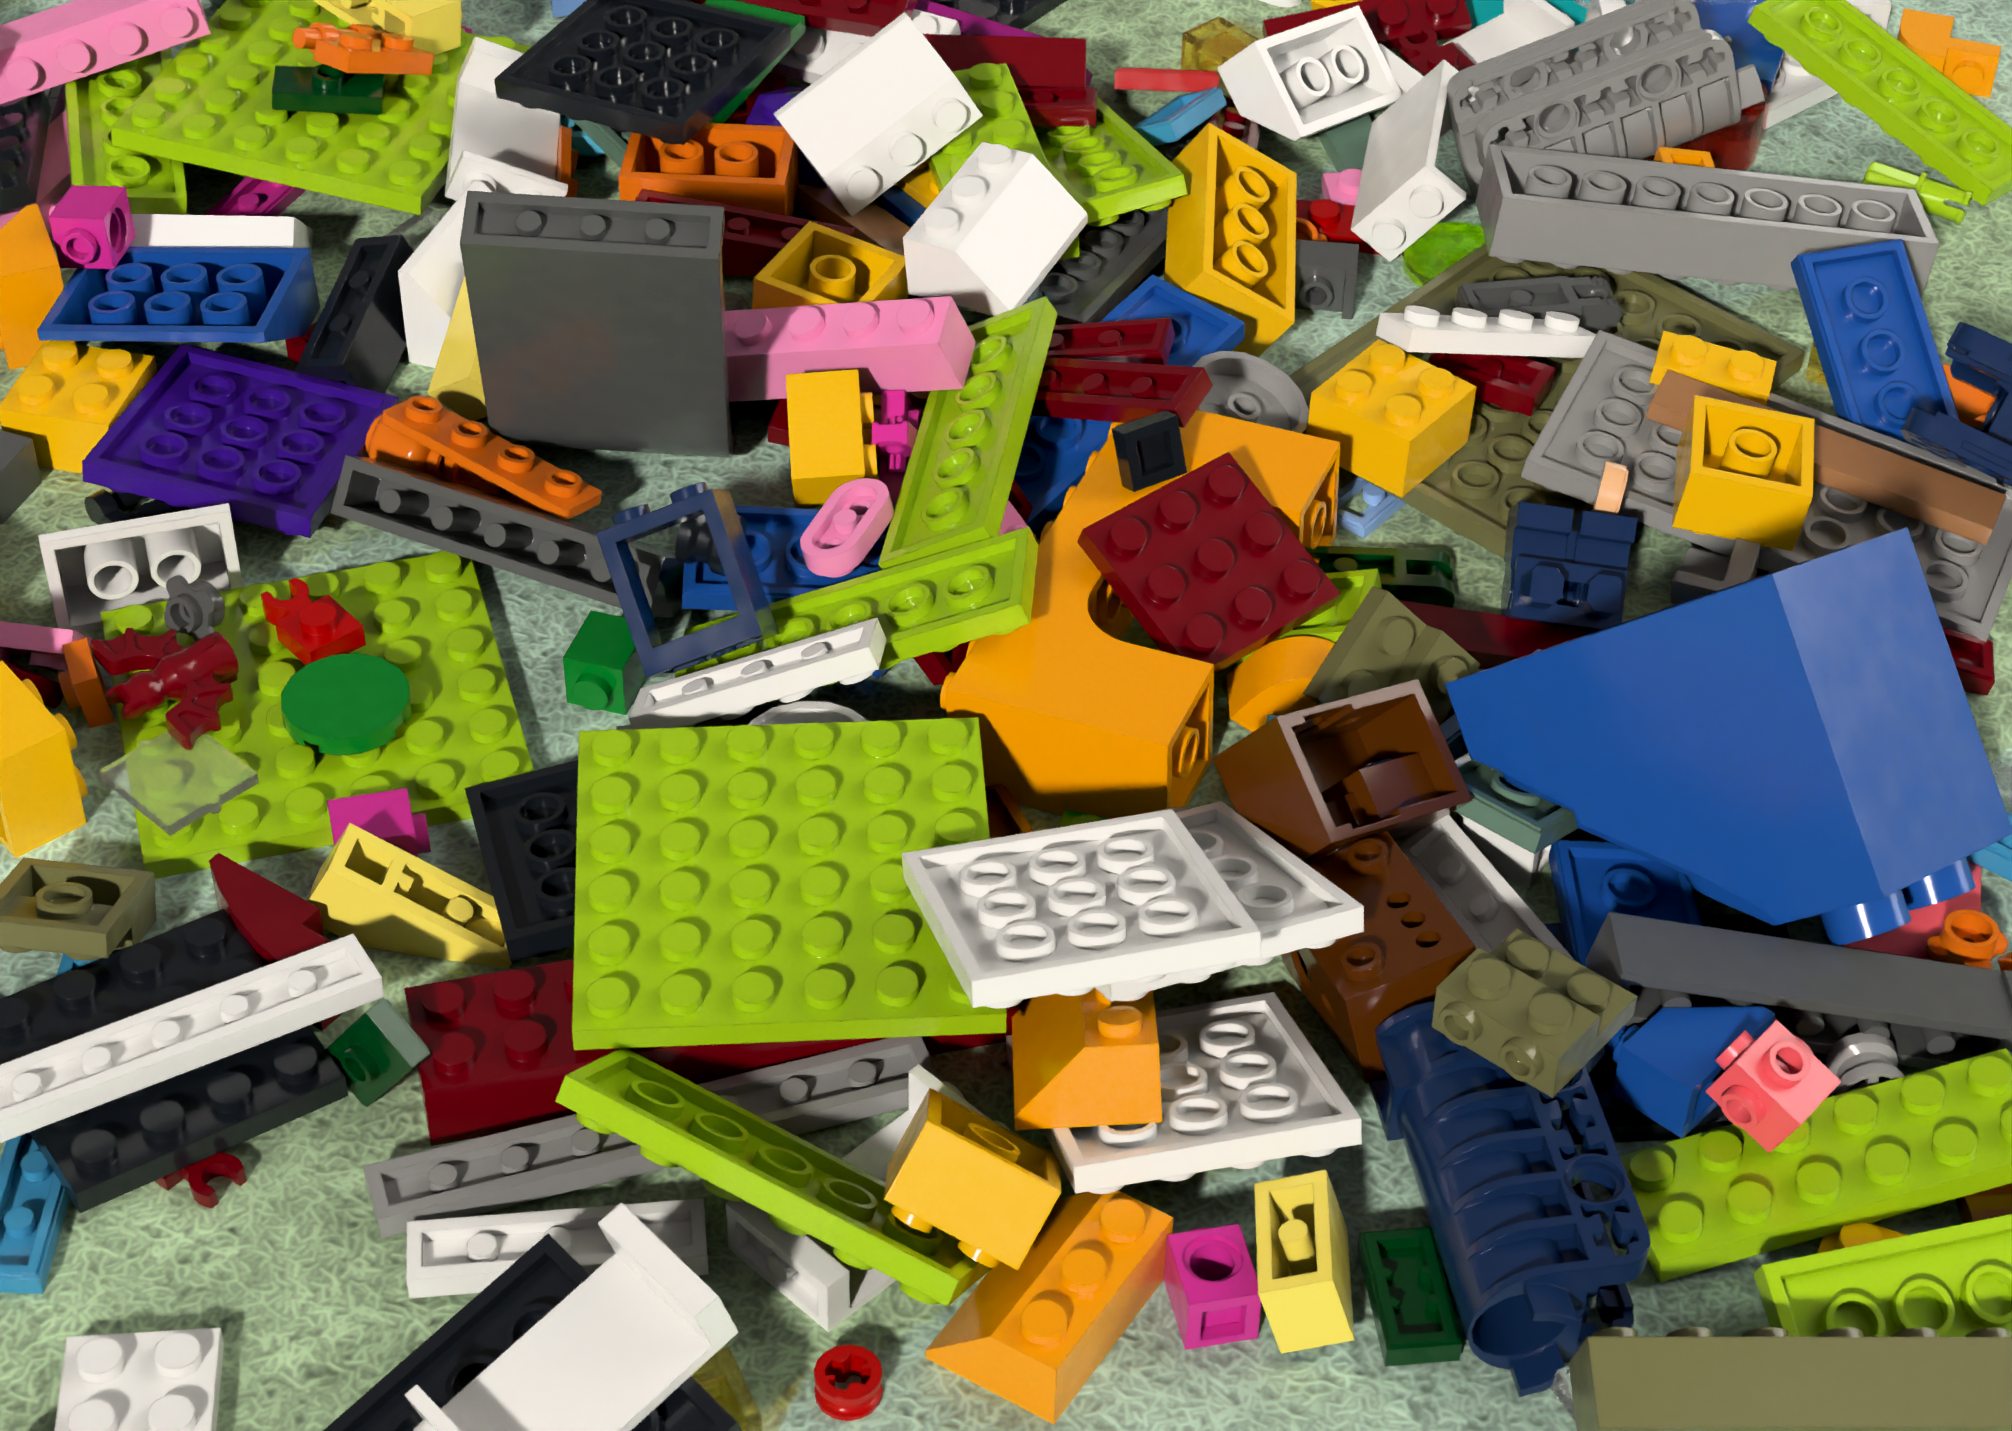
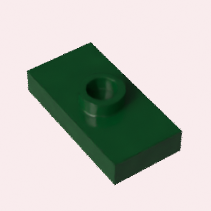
M325 64L316 67L276 65L272 87V109L379 115L382 114L385 74L346 73Z
M384 997L360 1016L326 1048L345 1075L347 1087L361 1104L366 1107L376 1101L430 1054L429 1048L389 1000H385Z
M1431 1227L1359 1232L1357 1250L1385 1367L1459 1361L1462 1342Z

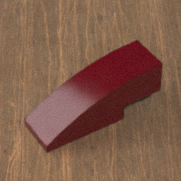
M220 853L209 860L219 910L224 909L237 929L242 933L265 966L331 942V940L324 937L319 907ZM343 1013L312 1025L323 1031Z

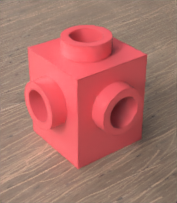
M1776 1019L1756 1040L1744 1030L1718 1056L1715 1062L1725 1071L1705 1092L1721 1107L1724 1115L1733 1124L1743 1128L1770 1153L1794 1132L1842 1081L1813 1055L1810 1047L1802 1039L1792 1035Z

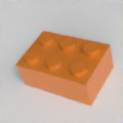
M707 123L684 145L667 144L657 138L631 132L618 176L620 200L635 201L640 191L646 189L792 217L799 185L798 146L783 126Z

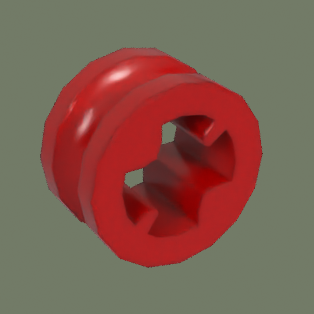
M852 1344L835 1346L825 1351L817 1360L814 1368L815 1399L822 1412L834 1419L844 1421L862 1419L871 1414L880 1405L883 1395L881 1362L870 1350ZM850 1375L861 1377V1383L852 1382L846 1390L836 1388L835 1381L844 1383L849 1379Z

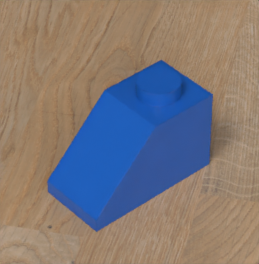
M1764 1006L1662 1008L1642 1027L1637 1025L1630 1027L1617 1043L1613 1053V1061L1618 1064L1612 1094L1682 1139L1718 1105L1705 1092L1725 1071L1715 1060L1744 1030L1756 1040L1773 1023L1775 1013Z

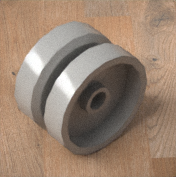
M1218 351L1202 356L1192 366L1204 367L1213 384L1197 410L1304 434L1309 415L1304 395L1286 373L1267 360L1244 352Z

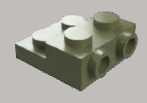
M1372 586L1303 694L1319 706L1418 679L1440 726L1450 711L1454 710L1445 683L1476 673L1481 664L1444 631L1427 626L1389 591Z
M23 857L0 884V949L10 953L38 950L64 953L69 958L80 961L108 958L111 953L140 943L157 920L154 872Z
M1516 928L1491 953L1478 947L1437 986L1432 1028L1444 1034L1452 1042L1467 1047L1504 1069L1513 1078L1526 1082L1553 1098L1634 1016L1637 996Z

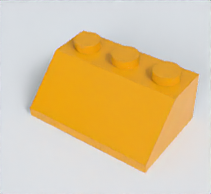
M1095 988L1086 994L1078 996H1065L1058 993L1031 998L1012 1017L1015 1131L1162 1122L1159 1041L1153 990L1148 991L1144 997L1133 1001L1116 1000L1110 1002Z
M1120 1191L1108 1194L1084 1192L1057 1199L1019 1269L1016 1270L1001 1261L996 1268H991L925 1350V1358L1055 1424L1164 1280L1167 1235L1173 1232L1174 1217Z

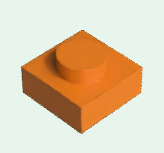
M87 637L63 644L62 648L68 670L57 673L68 708L74 709L81 706L89 728L114 723L111 705L105 699V693L107 692L97 662L93 657Z

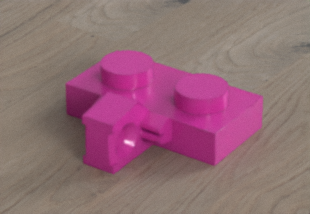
M905 390L881 391V424L872 422V444H876V454L880 459L879 481H882L888 487L893 506L897 502L923 416L922 410L915 409Z

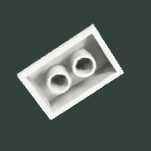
M1359 5L1255 41L1217 68L1241 116L1293 141L1390 106L1403 96Z
M905 12L774 113L812 167L851 216L856 215L983 116L959 80Z
M982 142L903 237L908 294L923 298L952 296L957 307L991 316H996L1024 305L1088 223L1087 212L1033 154L1010 149L1001 144Z
M473 180L398 270L408 361L411 363L432 368L436 367L465 276L460 249V237L467 191L492 192L483 182Z
M131 214L136 237L129 247L310 248L311 253L314 230L295 217Z
M229 503L38 535L57 627L77 632L102 629L100 612L121 609L129 605H144L167 601L170 595L166 589V583L176 575L183 576L188 584L196 580L207 581L218 591L243 587Z

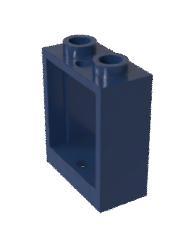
M705 482L693 484L670 494L672 504L650 512L648 504H644L613 515L612 519L615 526L596 533L646 678L666 677L779 635L730 491L708 490ZM704 515L739 616L663 644L628 543Z

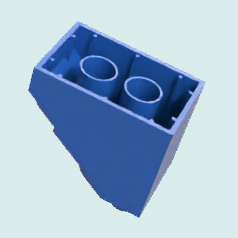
M1908 527L1445 683L1471 759L1500 771L1503 778L1511 785L1572 811L1577 828L1685 874L1687 881L1697 891L1716 901L1773 926L1820 914L1829 943L1833 946L1853 943L1891 931L1912 920L1909 911L1940 903L1976 888L1966 857L2012 834V827Z

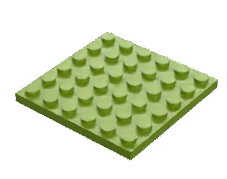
M226 0L207 21L210 34L190 40L111 126L112 146L421 216L446 183L457 76L474 37L525 53L531 46L515 43L507 37H486L467 33L461 28V46L435 55L431 75L385 74L382 114L367 115L272 109V87L276 65L316 67L322 65V63L314 61V54L309 49H297L294 46L292 40L294 30L298 27L309 28L313 23H331L336 29H347L350 24L313 0Z
M439 551L431 555L391 562H376L368 566L328 573L318 572L298 578L308 585L312 602L329 595L363 625L366 645L348 654L360 653L381 657L399 667L409 681L412 715L406 726L403 721L395 729L396 737L381 747L361 754L335 756L320 753L319 745L310 744L304 740V747L293 741L284 727L281 711V692L290 677L306 665L278 640L276 626L265 619L261 594L268 591L278 600L291 599L288 582L291 579L270 583H255L247 587L219 591L225 606V616L222 623L213 629L215 632L222 634L229 642L239 665L237 680L230 683L233 701L223 704L218 711L221 730L206 732L194 742L193 749L186 750L168 733L165 714L180 701L170 699L163 706L146 712L132 720H124L121 715L124 705L122 703L116 704L145 871L154 872L156 879L209 869V860L218 853L236 863L334 845L327 800L407 788L412 814L425 813L427 827L471 819L472 815L465 788L534 771L471 559L447 551ZM169 600L144 605H129L121 609L100 612L105 641L125 634L127 628H133L134 632L144 636L166 634L170 629L164 621V612ZM176 633L177 643L184 648L195 642L193 637L186 633ZM136 670L121 675H111L113 687L129 680L134 673L150 670Z
M979 717L579 731L572 1010L574 1050L1006 1033V1008L972 1007L903 878L902 853L990 839Z

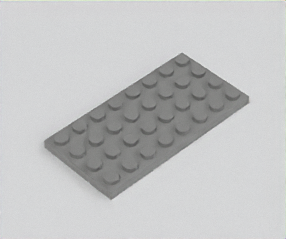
M1599 330L1526 458L1521 478L1540 484L1551 491L1561 492L1593 505L1605 461L1626 465L1629 473L1619 515L1638 518L1637 522L1653 527L1659 532L1674 535L1708 548L1717 554L1731 557L1736 540L1713 535L1696 534L1689 530L1672 527L1676 453L1682 431L1646 418L1650 401L1659 386L1649 383L1657 351ZM1770 393L1766 404L1768 407L1784 413L1815 419L1814 424L2007 496L1987 545L1813 481V498L1793 552L1772 547H1760L1758 568L1772 573L1908 527L1942 627L1972 635L1986 642L2012 577V487L2008 486L2005 488L1997 484L1995 478L1970 466L1966 468L1939 458L1924 449Z

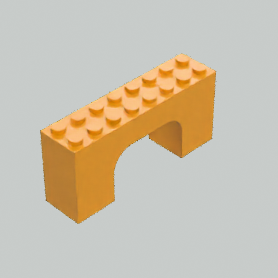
M1200 410L1195 411L1185 428H1180L1187 473L1229 452L1304 547L1315 549L1316 546H1332L1336 539L1340 442ZM1112 422L1107 441L1101 450H1095L1090 455L1085 475L1079 484L1069 487L1064 498L1062 510L1055 521H1048L1042 530L1038 545L1031 624L1021 626L1005 635L993 634L970 641L966 658L957 672L951 671L948 673L940 693V706L947 711V718L979 717L985 786L1003 784L1017 804L1063 816L1065 809L1113 819L1167 808L1187 807L1212 763L1214 664L1121 641L1134 616L1077 543L1082 530L1087 526L1185 475L1174 477L1136 492L1123 487L1112 433L1113 428L1123 424L1118 422ZM1313 558L1319 564L1320 558Z

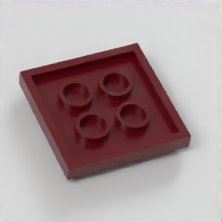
M1229 452L1087 526L1082 530L1077 541L1160 651L1214 664V674L1332 608L1341 595Z

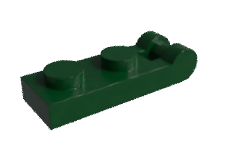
M1316 546L1315 549L1304 547L1312 558H1320L1318 565L1324 573L1378 568L1382 589L1389 591L1396 599L1451 608L1454 606V586L1451 582L1453 578L1452 559L1443 551Z

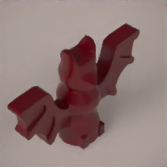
M127 628L125 634L106 641L101 639L91 641L93 657L111 675H121L136 670H150L132 674L129 680L110 688L105 693L107 703H122L124 705L121 710L124 720L137 718L146 712L163 706L168 700L172 699L180 702L165 714L167 731L184 749H193L194 742L206 732L221 730L218 711L223 704L233 701L230 683L237 680L239 672L236 655L222 634L213 632L185 648L177 643L176 631L174 629L160 636H144L134 632L133 628Z

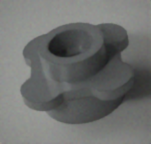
M176 575L167 581L166 589L170 595L164 612V621L170 630L174 629L176 633H186L192 636L195 641L215 632L213 628L220 625L225 616V606L219 591L211 583L204 580H196L188 584L187 580L181 575Z

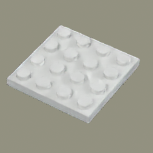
M1222 801L1176 812L1178 818L1261 931V958L1236 962L1231 968L1242 965H1263L1272 961L1274 956L1303 948L1317 949L1328 947L1336 939L1364 932V906ZM1194 969L1166 974L1161 980L1152 983L1125 981L1096 986L1094 988L1110 1002L1116 1000L1133 1001L1144 997L1148 991L1177 983L1202 982L1207 980L1211 974L1220 971Z
M1173 809L902 853L903 878L973 1008L982 1006L996 1009L1009 1008L1028 998L1056 993L1065 996H1078L1090 992L1096 986L1125 981L1152 983L1161 980L1166 974L1194 969L1220 971L1231 968L1236 962L1261 958V931Z
M1275 992L1155 1012L1160 1059L1161 1123L1148 1122L1143 1124L1043 1129L1075 1194L1082 1192L1108 1194L1120 1190L1124 1185L1157 1179L1172 1182L1182 1181L1191 1178L1197 1172L1226 1167L1252 1169L1263 1165L1267 1160L1301 1154L1310 1157L1326 1156L1336 1151L1337 1148L1362 1144L1360 1115ZM1012 1035L1006 1036L1007 1061L1013 1071Z

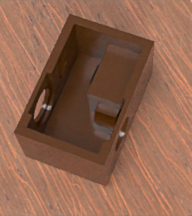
M1418 679L1277 716L1212 758L1235 812L1306 864L1345 849L1357 841L1371 838L1385 831L1391 835L1395 842L1407 839L1472 801Z
M1387 831L1371 838L1357 841L1345 849L1307 864L1364 906V932L1336 939L1328 947L1317 949L1303 948L1281 954L1282 961L1292 978L1365 1084L1370 1082V1080L1386 1075L1376 1044L1375 1029L1386 1019L1404 1009L1435 1001L1437 986L1476 950L1474 943Z

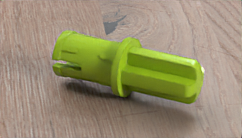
M1877 161L1870 164L1863 180V184L1915 189L1926 213L1953 221L1958 225H1961L1966 211L1948 206L1946 201L1950 200L1969 207L1973 195L1971 191L1966 192L1928 179L1927 172L1923 171L1919 176Z

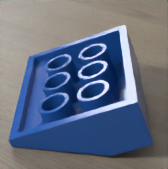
M129 247L115 269L77 268L37 329L39 340L267 343L305 336L308 327L312 325L320 309L310 248Z

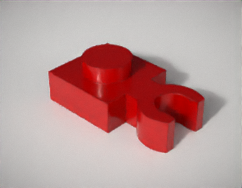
M298 578L288 581L291 599L278 600L268 591L261 594L265 619L276 626L278 640L305 665L331 655L348 654L366 645L364 628L359 621L329 595L312 602L308 585Z

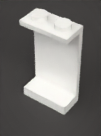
M1503 0V14L1445 44L1453 42L1474 64H1478L1574 27L1575 22L1567 14L1560 12L1545 0ZM1380 43L1378 45L1404 95L1424 76ZM1575 48L1568 51V58L1564 60L1567 64L1575 61ZM1549 59L1543 60L1548 73H1550L1551 69L1547 63L1551 61ZM1528 66L1516 71L1512 75L1510 85L1518 87L1528 83L1534 75L1535 67ZM1496 79L1492 80L1496 87H1493L1496 93L1501 92L1502 89Z
M474 37L457 76L444 197L457 201L473 180L483 182L492 192L566 196L568 184L556 181L561 114L539 108H525L519 103L496 97L494 78L524 53Z
M1445 59L1371 123L1350 230L1389 262L1394 260L1466 199L1467 193L1435 167L1439 139L1452 129L1446 102L1447 85L1450 79L1459 72ZM1471 86L1468 88V96L1465 98L1467 103L1476 100L1475 92L1479 90L1478 87Z
M918 1064L908 1071L909 1110L841 1159L886 1182L888 1162L929 1088L983 1116L985 1115L968 1103L953 1084L945 1081L941 1082ZM993 1120L994 1122L1000 1124L1001 1126H1003V1127L1009 1129V1128H1008L1006 1125H1004L1002 1122L997 1121V1120ZM729 1200L726 1203L728 1248L827 1332L831 1331L896 1281L876 1269L863 1270L844 1263L833 1253L834 1247L809 1234L800 1236L779 1229L769 1221V1213L744 1200L739 1202Z
M620 1203L598 1223L615 1254L441 1409L417 1384L409 1390L405 1396L423 1419L412 1431H631L738 1333V1330L719 1296L626 1206Z

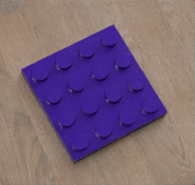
M181 344L82 461L83 481L108 487L110 490L119 493H132L164 501L166 504L175 507L196 509L229 503L232 521H244L276 529L286 535H300L311 538L332 509L345 455L369 457L365 448L369 427L380 414H383V410L399 404V397Z

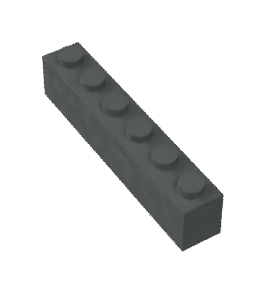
M345 455L331 514L621 608L596 535L597 532L603 529L572 519L561 520L544 510L384 459ZM637 540L628 543L653 617L677 618L682 608L684 562L676 559L675 552Z
M1608 912L1585 959L1588 969L1637 996L1634 1016L1625 1024L1626 1026L1637 1025L1642 1027L1665 1007L1764 1006L1775 1013L1774 1021L1777 1019L1792 1035L1802 1039L1813 1053L1828 1054L1835 1042L1847 1035L1863 1032V1034H1876L1890 1039L1897 1054V1065L1924 1069L1936 1068L2004 1048L2010 1049L2012 1046V1004L2000 970Z

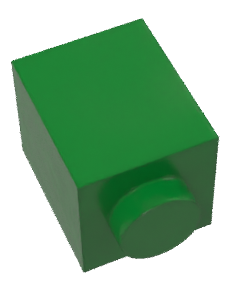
M591 610L563 656L567 703L580 705L589 710H604L626 715L647 678L645 677L625 617Z

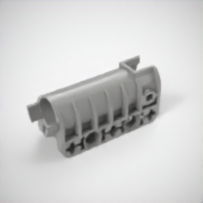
M1641 0L1461 70L1448 82L1446 102L1461 166L1471 194L1476 200L1489 144L1642 160L1655 155L1659 147L1673 148L1738 123L1742 109L1765 101L1756 68L1753 64L1735 70L1733 52L1730 48L1731 38L1729 36L1722 37L1713 30H1702L1698 11L1691 0ZM1677 8L1679 12L1674 16V23L1667 26L1664 21L1669 18V12ZM1649 20L1651 22L1650 24H1647L1648 28L1651 31L1650 34H1648L1647 28L1643 23L1644 21ZM1628 27L1635 28L1633 38L1628 44L1619 48L1611 47V40L1616 32ZM1592 41H1596L1598 47L1601 50V53L1596 54L1592 50L1596 48L1595 44ZM1578 48L1579 51L1575 53L1574 57L1575 61L1567 64L1564 60L1568 58V51ZM1549 59L1551 61L1547 63L1551 69L1550 73H1548L1543 60ZM1528 66L1535 67L1534 75L1528 83L1518 87L1510 85L1512 75L1516 71ZM1496 79L1502 89L1501 92L1496 93L1493 87H1496L1492 80ZM1477 86L1479 90L1475 92L1476 100L1467 103L1465 98L1468 96V88Z

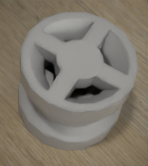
M1858 1032L1847 1035L1834 1043V1046L1825 1058L1827 1068L1842 1081L1835 1088V1095L1904 1076L1896 1068L1898 1058L1893 1042L1876 1034Z

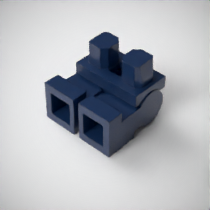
M1519 501L1508 511L1504 562L1506 564L1501 593V615L1507 616V619L1594 631L1622 623L1628 559L1631 544L1634 543L1638 518L1584 510L1573 518L1574 509Z

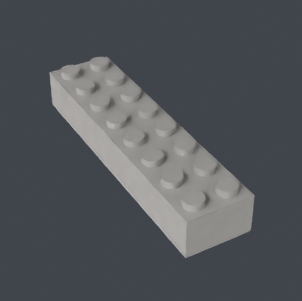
M1489 144L1476 197V205L1488 254L1491 257H1497L1509 263H1522L1525 260L1548 262L1565 269L1587 266L1605 268L1612 273L1622 275L1635 271L1659 274L1671 280H1683L1687 277L1711 279L1727 286L1749 283L1766 285L1777 291H1791L1794 288L1798 289L1790 264L1797 255L1902 239L1920 298L1922 299L1939 247V242L1915 189Z

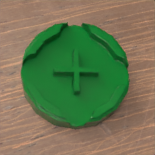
M351 653L331 655L307 664L293 674L282 690L281 711L284 727L293 741L304 747V740L310 744L319 745V752L335 756L361 754L381 747L396 737L395 729L403 721L406 726L412 715L409 681L399 667L381 657Z

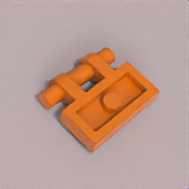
M313 23L309 28L298 27L293 32L292 40L297 49H309L314 54V61L346 73L431 75L434 54L414 47V38L387 33L385 30H374L373 27L367 24H351L347 29H336L331 23Z

